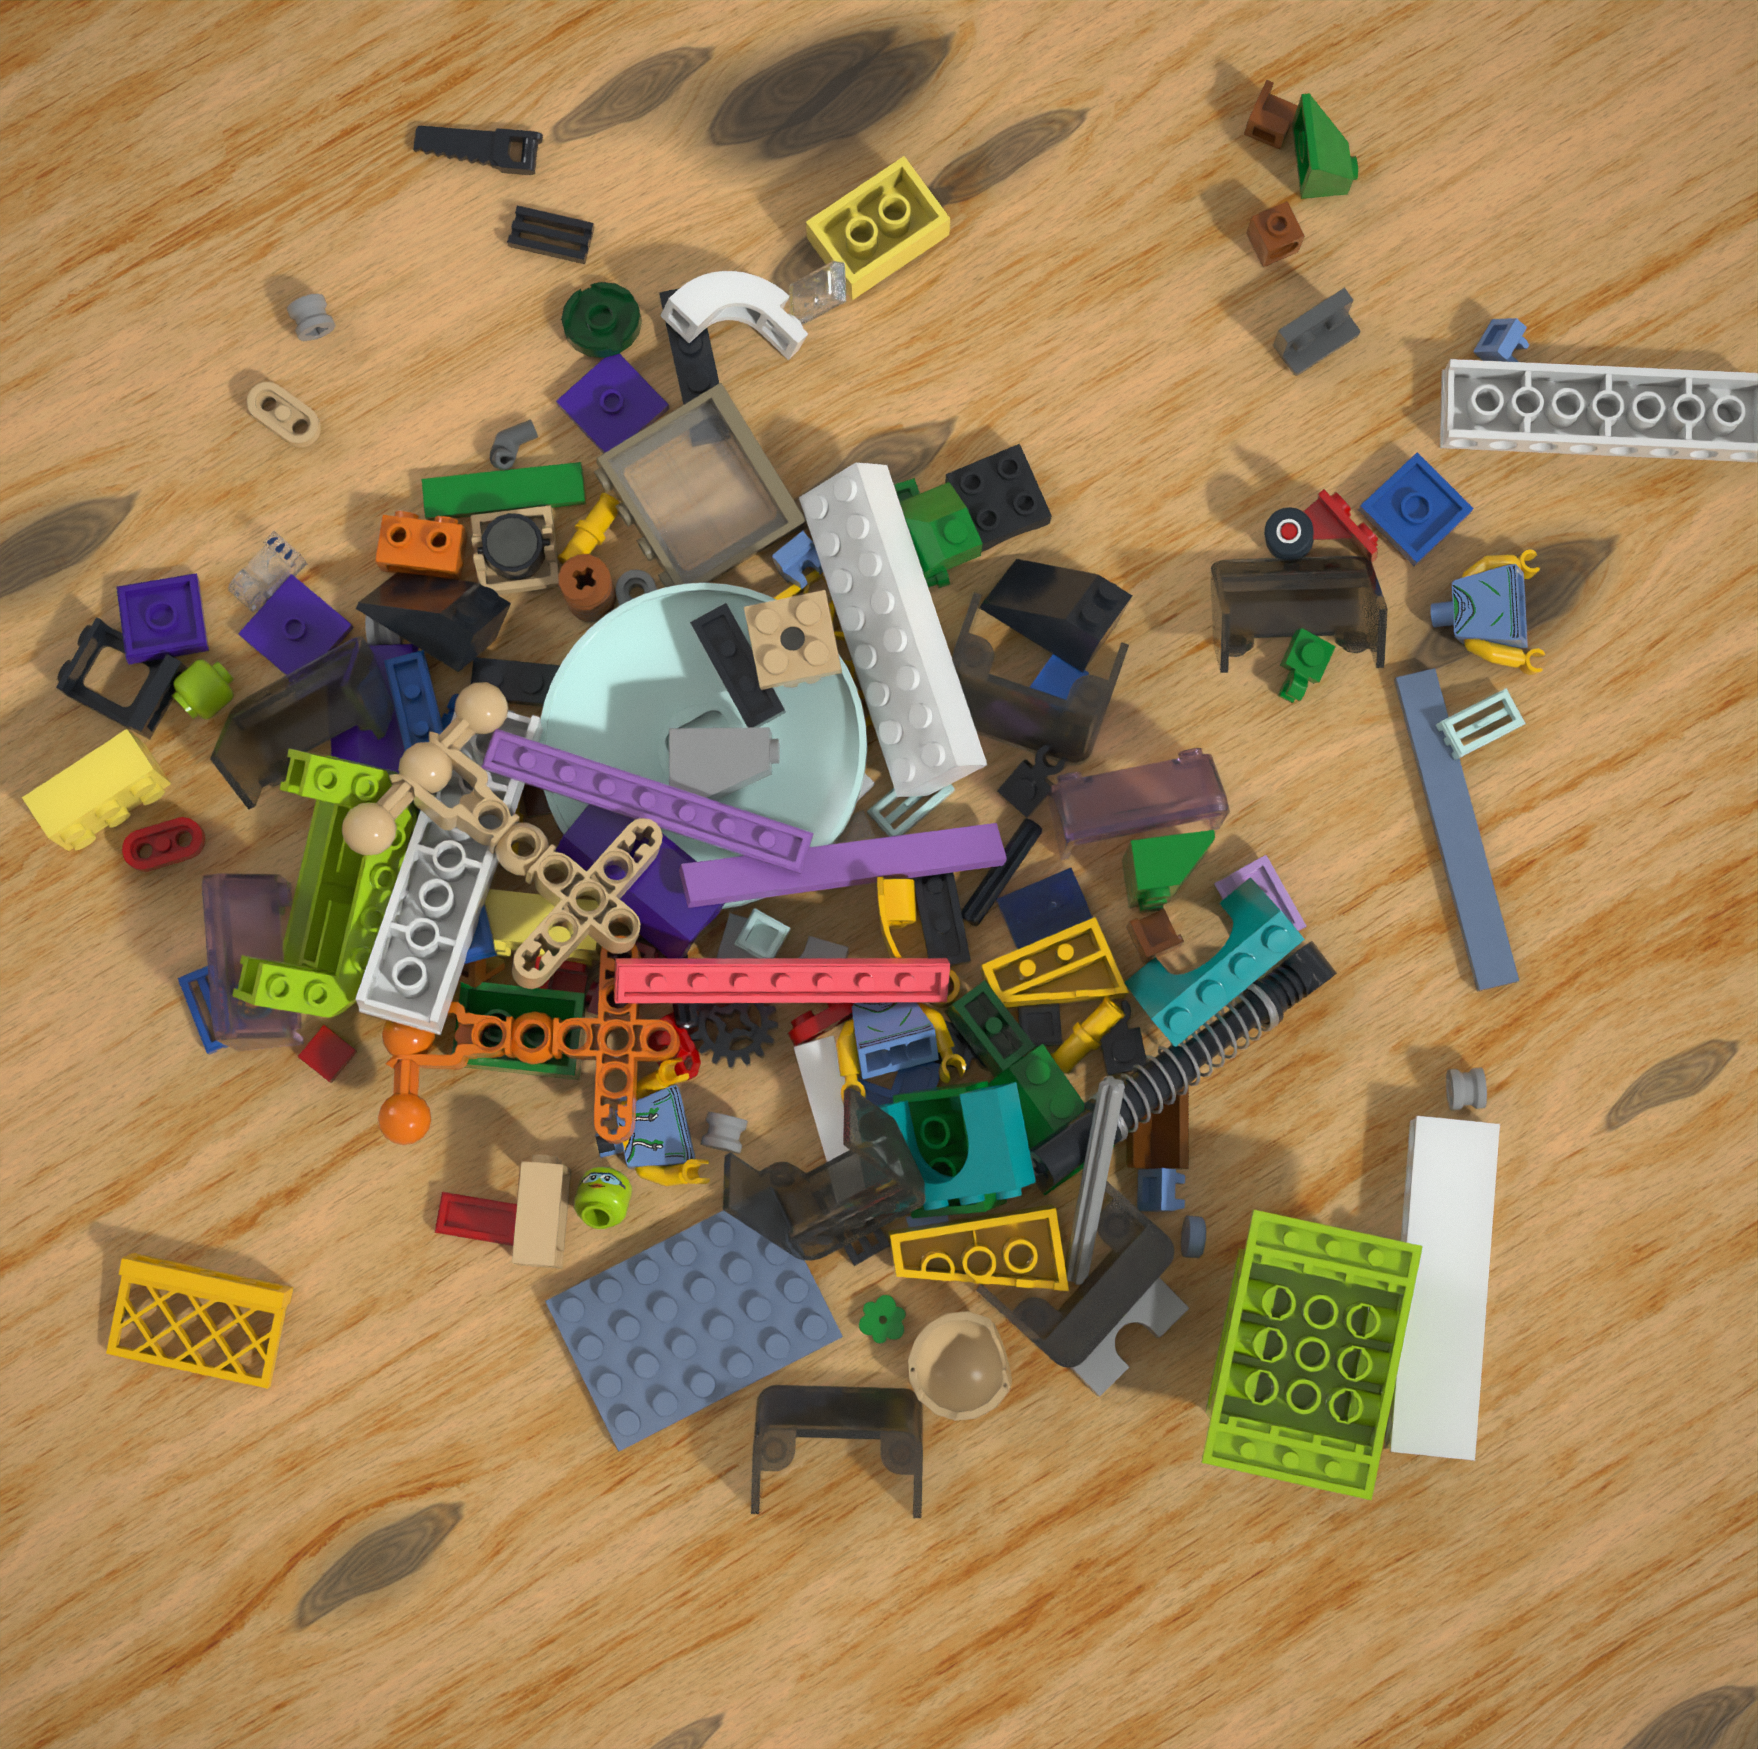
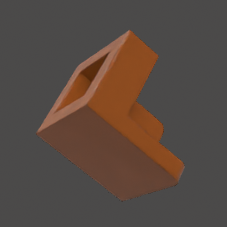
M1266 80L1250 114L1244 135L1280 150L1298 106L1272 95L1271 91L1274 82Z
M1165 909L1140 920L1135 918L1129 921L1126 926L1143 964L1149 962L1155 956L1158 958L1180 948L1184 943L1181 934L1176 935Z

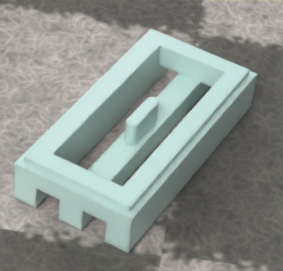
M1506 688L1437 723L1436 727L1439 732L1443 730L1446 736L1443 740L1447 746L1451 745L1454 751L1451 755L1454 760H1457L1526 723ZM1499 701L1503 702L1505 706L1503 709L1457 732L1455 731L1454 724ZM1510 715L1512 722L1463 746L1460 739Z
M951 784L942 788L896 829L891 824L924 796H910L884 818L880 812L898 798L893 788L867 811V814L875 820L888 837L904 835L951 795L955 788Z

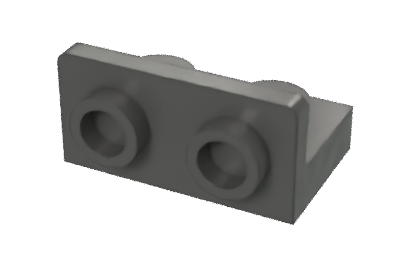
M1345 287L1278 330L1273 346L1293 375H1300L1359 336L1360 329L1348 314L1354 300Z

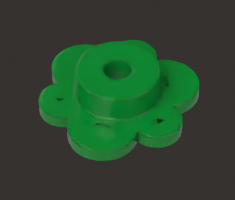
M882 1295L876 1300V1303L867 1302L864 1305L863 1312L865 1315L859 1321V1329L863 1334L872 1335L873 1340L879 1344L884 1343L887 1337L892 1340L902 1337L904 1325L901 1321L904 1320L906 1313L903 1308L896 1307L895 1300L891 1296ZM881 1316H885L887 1318V1322L885 1324H881L879 1322V1318Z

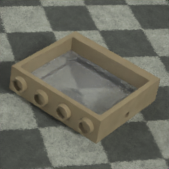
M722 383L717 384L597 457L596 463L599 469L594 471L597 479L606 492L613 489L621 503L615 507L628 527L635 524L642 538L637 540L642 552L649 561L656 558L664 571L658 575L664 587L690 583H710L797 530L806 522L803 514Z

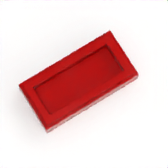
M442 1192L434 1233L513 1246L517 1204Z

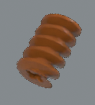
M579 554L569 558L562 565L558 575L559 586L570 612L579 620L585 622L599 621L613 610L616 602V589L606 564L598 557L589 554Z

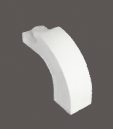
M737 271L712 272L694 278L668 299L660 315L688 343L694 340L704 329L716 322L724 320L743 322L756 329L788 360L799 351L808 335L803 329L801 322L795 316L787 314L783 310L790 297L787 293L761 277Z

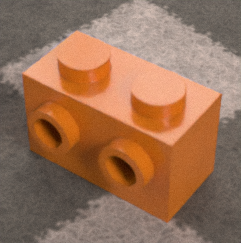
M396 511L394 516H382L375 562L383 572H400L461 580L468 535L463 525L458 524L459 521L454 518L436 516L434 521L421 520L417 514L411 512Z

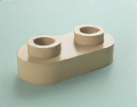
M272 382L259 383L250 390L247 396L249 412L256 421L291 446L298 448L308 447L318 439L321 432V423L315 412L303 402ZM272 400L276 402L273 410H263V406L267 401ZM305 423L308 425L304 433H295V427L298 424Z

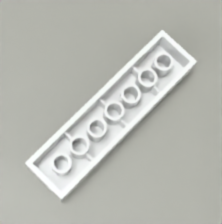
M856 462L800 496L799 500L897 797L928 796L987 766V762L888 467L881 464Z

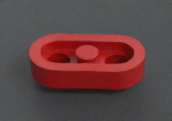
M179 817L133 831L125 838L122 845L123 858L131 867L142 872H149L183 862L201 853L205 846V833L199 824L186 817ZM185 833L191 834L192 840L190 844L185 847L180 846L179 838ZM151 845L152 854L148 858H141V848Z
M827 1003L829 1008L816 1015L810 1010L792 1020L790 1023L793 1029L787 1034L793 1045L799 1046L809 1043L853 1017L852 1006L855 1003Z

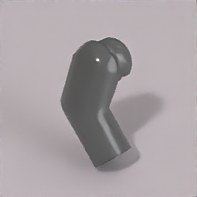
M531 419L497 433L490 451V462L495 468L500 470L511 468L515 462L520 445L538 438Z

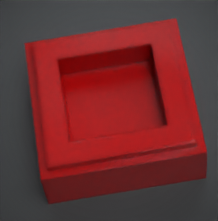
M323 1025L298 1055V1058L328 1082L332 1083L357 1053V1050L327 1026Z

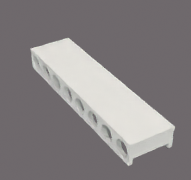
M1450 359L1445 370H1442L1440 448L1758 462V373Z
M454 712L452 721L456 718L455 712ZM508 712L506 720L498 728L499 730L538 743L543 731L540 717L532 715L529 718ZM493 732L490 734H474L459 751L481 767ZM453 770L448 784L440 791L431 795L448 808H453L459 804L460 798L463 795L470 794L474 788ZM486 771L488 775L487 786L505 803L510 815L513 816L525 783ZM420 811L356 996L359 1012L441 1035L482 907L485 904L499 862L496 852L492 854L489 851L490 846L478 843L457 827L452 830H443L425 813ZM486 815L479 819V823L486 829L492 830L501 826V821L494 815Z
M1416 1116L1415 1119L1410 1121L1401 1241L1421 1245L1423 1248L1386 1427L1384 1449H1390V1452L1475 1461L1500 1124Z

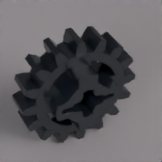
M695 1003L696 1010L700 1012L698 1024L696 1025L699 1030L690 1036L692 1041H704V1044L699 1049V1053L702 1056L710 1051L714 1053L712 1057L713 1064L717 1065L722 1058H726L729 1069H734L736 1059H742L743 1063L748 1067L751 1066L750 1055L753 1053L760 1058L765 1057L761 1048L763 1043L774 1045L775 1040L768 1035V1030L778 1029V1022L769 1020L768 1017L777 1012L775 1006L765 1007L764 1003H753L761 1016V1027L752 1023L748 1016L752 1003H733L722 1008L716 1006V1003ZM735 1014H739L740 1021L747 1030L735 1028L732 1033H727L728 1027L720 1017L733 1019ZM707 1020L717 1025L719 1034L715 1043L708 1036L706 1029ZM747 1039L753 1042L746 1048L730 1050L734 1043Z

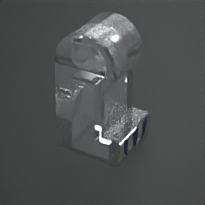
M275 531L263 542L265 546L248 562L249 564L235 575L228 586V591L251 612L260 610L291 574L296 576L307 565L301 554Z

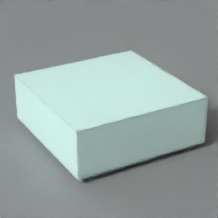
M754 908L734 945L756 958H775L791 929Z

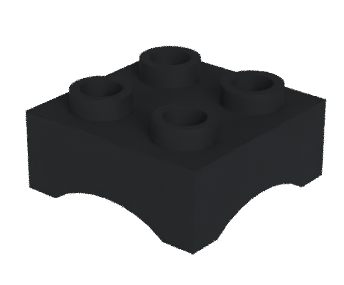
M1020 444L946 474L945 483L950 482L968 509L983 543L981 552L1022 533L1044 527L1051 522L1052 515Z

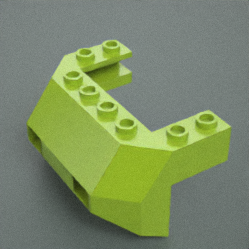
M289 748L287 757L291 759L285 782L281 781L279 790L316 799L282 951L279 961L241 955L240 964H243L238 989L234 988L232 996L255 1006L331 1018L342 1014L356 1003V996L412 837L419 811L412 801L395 819L397 827L396 837L388 849L378 855L359 854L353 851L344 841L342 834L343 820L347 813L361 803H377L392 787L389 775L398 773L338 757L322 756Z

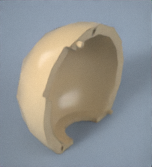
M968 1311L947 1313L928 1323L914 1341L908 1359L909 1382L918 1400L934 1414L954 1421L976 1419L997 1408L1010 1392L1012 1377L1007 1354L995 1324L989 1318Z

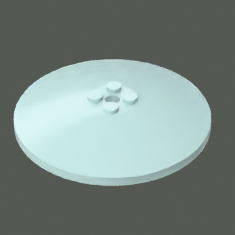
M690 583L661 588L620 605L589 628L575 643L561 663L544 702L540 719L543 731L539 743L669 785V728H747L690 622L727 603L752 648L744 607L776 599L748 588L728 584ZM840 655L839 659L842 673L821 677L819 681L813 684L799 683L794 688L784 687V685L773 687L786 713L761 727H769L772 732V739H779V764H772V775L716 800L717 802L814 833L810 847L835 844L855 809L866 769L867 734L863 708L856 685ZM544 790L555 821L562 833L565 834L589 804ZM661 828L665 836L697 862L743 856ZM763 898L725 903L722 909L742 906Z

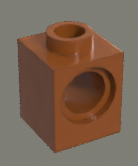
M1288 201L1252 216L1246 232L1263 268L1298 253L1305 237Z

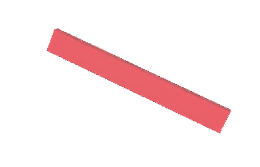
M615 958L614 1001L615 1003L947 1002L950 963L947 958Z

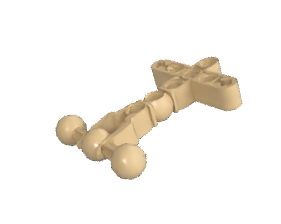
M487 682L473 683L464 688L455 701L454 710L456 718L441 734L429 732V742L416 743L408 748L400 759L399 774L389 775L392 787L377 803H361L352 808L343 820L342 834L348 846L353 851L362 855H378L391 846L396 837L397 827L395 819L414 800V804L440 828L452 830L457 827L478 843L490 846L489 851L492 854L496 852L498 861L505 870L515 875L526 876L525 881L528 884L534 882L537 891L554 906V909L519 946L514 954L512 964L513 979L518 985L528 989L542 986L587 935L611 953L622 954L633 948L640 932V920L637 914L622 902L620 898L655 860L663 837L661 828L656 822L645 818L636 819L623 830L586 872L567 855L555 852L556 847L553 844L549 846L547 837L540 828L529 823H519L520 817L517 814L511 816L505 803L487 786V772L459 751L474 734H490L500 728L507 718L508 704L506 697L498 687ZM454 770L474 790L470 794L463 795L458 805L448 808L431 794L440 791L448 784ZM486 815H494L501 821V826L492 830L486 829L479 823V819ZM644 837L648 838L649 844L641 845L635 852L634 858H632L629 853L633 849L635 839L640 841ZM517 842H526L531 845L534 852L529 856L522 857L516 855L511 847ZM610 865H617L624 870L626 876L620 880H612L606 876L604 868ZM549 869H558L565 874L566 880L559 884L550 883L544 877V872ZM585 895L591 896L597 901L599 907L592 911H584L577 905L576 899ZM613 923H623L630 929L631 935L626 938H616L610 933L608 927ZM561 926L570 932L571 938L565 942H556L549 936L548 931L553 927ZM542 948L545 954L540 960L539 969L532 968L529 972L524 970L525 961L528 963L533 962L540 954Z

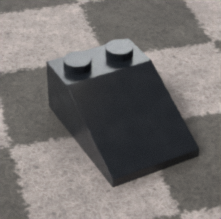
M1016 559L982 602L980 609L1079 671L1084 672L1117 626L1133 595L1099 574Z
M397 572L359 601L356 609L459 672L496 640L511 603L500 597L495 590L482 586L478 582Z

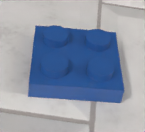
M1417 452L1364 501L1358 511L1415 566L1471 514L1474 508Z

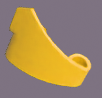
M877 877L878 914L883 940L891 958H902L889 929L904 928L908 924L916 922L914 880H883V877ZM949 971V980L953 985V991L947 996V1002H928L934 1007L944 1008L956 1001L959 996L960 981L954 971Z

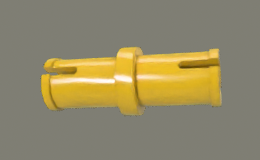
M602 493L599 496V500L585 520L580 519L575 525L577 531L561 554L557 556V559L562 564L569 558L579 554L590 555L596 545H602L606 539L604 533L618 515L615 507L620 504L618 500L607 493Z
M1105 997L1103 1002L1083 1023L1077 1022L1072 1027L1074 1032L1050 1055L1064 1073L1069 1074L1091 1049L1097 1050L1102 1045L1100 1040L1125 1014L1113 1001Z

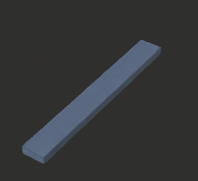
M1433 668L1396 677L1394 683L1477 992L1516 983L1519 981L1460 758L1454 760L1451 755L1454 752L1451 745L1447 746L1443 740L1446 738L1443 730L1439 732L1436 727L1437 723L1448 718L1436 669Z

